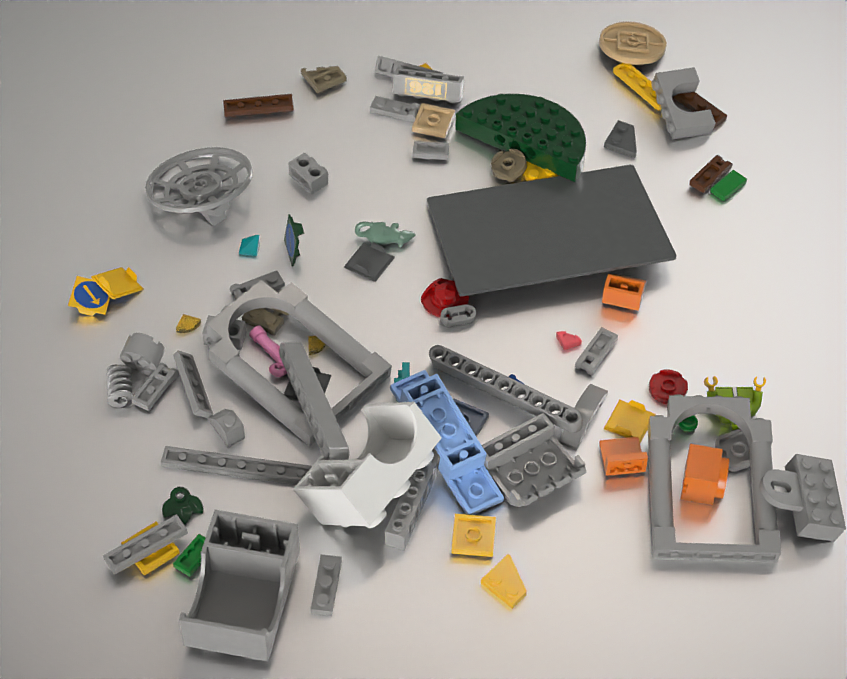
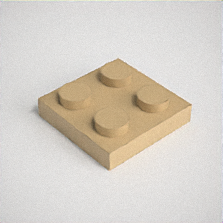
M422 103L413 123L412 132L446 139L455 116V110Z

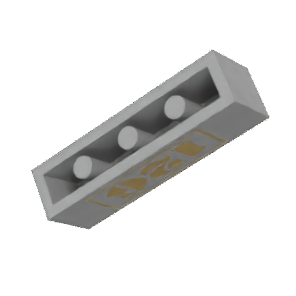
M397 68L393 74V94H398L399 96L409 95L418 99L431 98L433 101L446 100L449 103L460 102L463 96V76Z

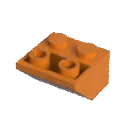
M609 273L604 286L602 303L639 311L647 280Z

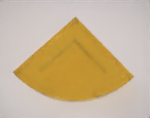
M183 314L176 327V332L187 333L195 330L200 326L201 319Z
M308 336L309 355L317 354L326 347V344L318 337Z

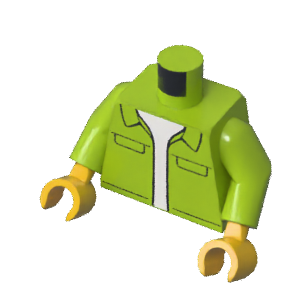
M713 376L712 385L709 384L708 377H706L704 385L708 387L707 397L722 396L733 398L741 396L743 398H750L751 417H753L761 407L763 395L761 388L765 385L766 379L764 377L763 384L759 385L756 382V376L753 380V384L756 387L755 390H753V387H715L714 390V386L718 383L716 376ZM716 415L721 423L731 424L733 431L740 429L729 419Z

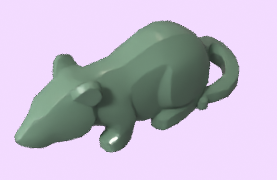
M364 221L355 226V234L358 237H366L371 243L373 242L380 246L398 243V246L402 247L404 243L409 242L416 236L412 231L398 230V223H393L389 227L386 226L385 222L374 223ZM370 226L366 231L360 230L362 227Z

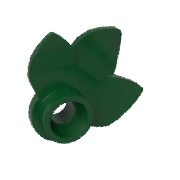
M176 487L171 491L170 499L164 502L162 514L164 518L177 514L184 526H186L192 513L203 514V504L198 497L190 495V492L185 487ZM181 493L184 495V497L182 499H178L176 497L177 494Z

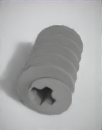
M111 365L106 369L108 404L116 408L124 407L133 398L131 368L126 365Z

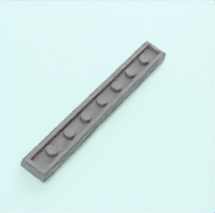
M165 446L161 459V466L294 485H297L312 467L309 465Z

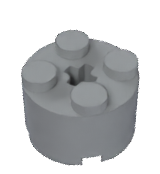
M133 333L132 336L129 335L120 354V359L126 366L131 368V372L139 370L145 375L150 376L154 370H157L165 348L162 343L158 342L156 344L153 342V337L149 335Z

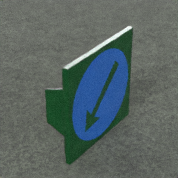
M288 214L284 241L291 266L293 267L296 257L300 256L298 236L304 234L302 224L294 222L291 215Z

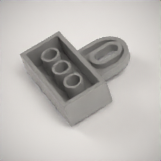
M795 454L785 465V470L773 469L761 478L759 486L763 497L777 508L793 510L797 536L834 542L846 530L831 459ZM771 485L781 486L787 490V493L776 491Z

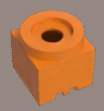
M690 444L680 500L713 505L714 498L723 499L729 469V458L722 457L723 449Z

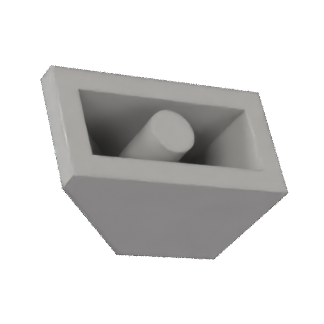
M224 409L208 417L209 422L227 447L245 438L244 425L234 411Z

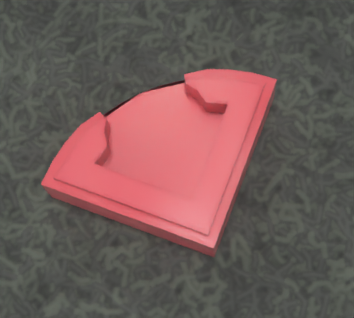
M566 331L556 333V337L563 350L579 346L582 343V340L577 335L568 334Z

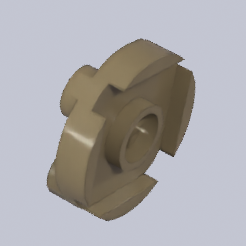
M509 149L508 152L500 151L494 155L491 160V169L493 175L498 179L514 182L525 172L527 162L521 151Z

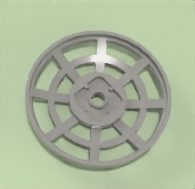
M218 147L201 148L176 155L160 164L148 177L145 188L150 202L162 210L175 213L200 212L221 206L239 196L250 184L253 170L248 158L238 151ZM212 157L210 164L189 168L185 163L197 158ZM220 157H226L236 160L240 164L231 169L227 166L219 165L218 162ZM177 165L182 170L168 182L159 179L165 172ZM245 167L248 176L244 182L238 184L236 173ZM215 170H220L227 174L220 177L219 174L215 173ZM186 176L180 184H175L180 178ZM232 177V185L223 186L222 182ZM155 184L165 187V198H153V187ZM170 189L180 190L181 194L170 197ZM227 191L221 197H215L219 192ZM185 199L189 202L187 204H181L176 201ZM204 200H208V201H209V202H207V203L195 205L197 202H201V201H204ZM168 202H169L170 204H172V205H174V206H169V205H165V204H162V203H168Z

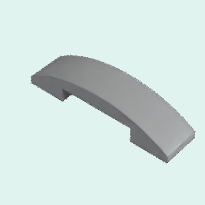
M590 384L585 389L574 407L581 414L582 429L576 433L563 430L559 439L560 444L574 450L578 449L585 436L587 427L598 407H601L608 394V390ZM571 419L569 422H574L577 419Z

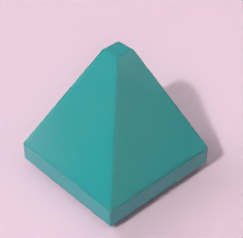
M253 235L242 239L239 255L257 256L260 246V235Z

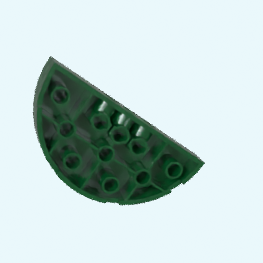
M497 94L476 100L456 113L455 130L505 152H508L509 149L519 150L524 154L526 161L548 169L573 182L577 181L583 171L586 152L585 132L576 117L557 103L543 97L527 94Z

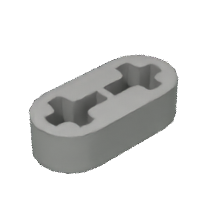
M471 305L448 307L442 310L440 321L446 327L470 324L475 320L476 310ZM468 311L470 317H467L466 315H464V313ZM449 314L452 320H448L446 315Z

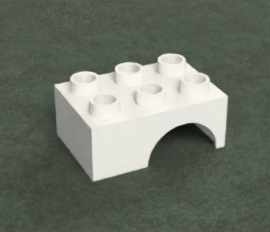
M415 402L365 404L361 411L368 425V440L363 453L356 460H324L322 455L293 488L321 525H342L343 527L366 526L367 528L378 525L385 518L387 512L384 508L392 498L401 496L409 489L411 483L408 479L414 471L423 468L431 462L434 457L432 449L441 440V436Z

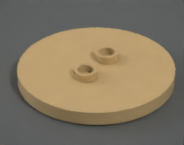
M638 22L611 24L603 29L599 39L600 48L607 56L616 61L634 65L649 64L659 60L665 54L667 44L664 36L658 30Z

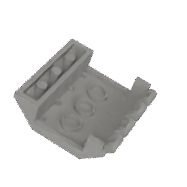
M544 413L482 445L487 453L484 466L510 505L517 507L527 506L538 500L537 497L542 498L553 492L554 488H560L571 482V479H576L586 474L585 462L579 455L575 456V459L569 455L555 438V426Z

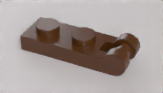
M716 155L690 180L689 185L705 193L720 177L730 171L733 163L724 161L721 156Z

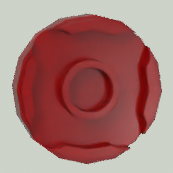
M669 369L660 370L659 373L652 375L649 381V392L655 400L667 404L669 396L677 394L686 396L688 382L677 371Z

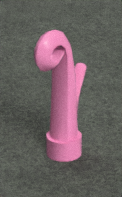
M261 326L254 327L250 331L249 336L276 362L270 365V373L275 377H283L287 372L280 358V346L267 336V332Z

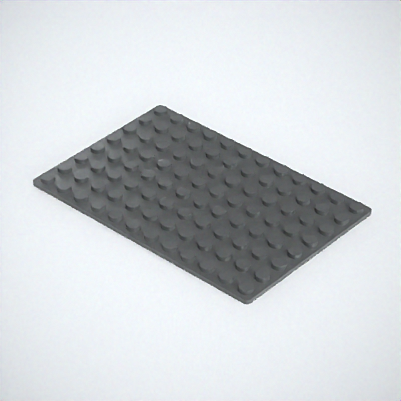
M634 165L582 172L576 182L562 176L427 198L432 219L460 296L672 261L677 257Z

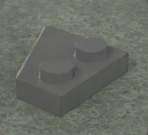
M618 120L607 137L604 147L636 158L637 149L634 125Z

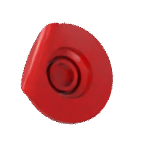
M439 278L431 283L423 292L421 303L430 314L440 317L442 310L445 308L468 305V295L460 296L454 281Z

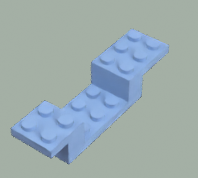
M423 370L391 384L390 390L398 403L415 402L441 436V440L434 447L440 456L438 469L465 514L475 515L503 502L504 497L484 466L487 453L438 374L429 377L426 370Z

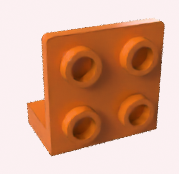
M638 437L599 441L606 476L646 472L648 456L647 452H642Z

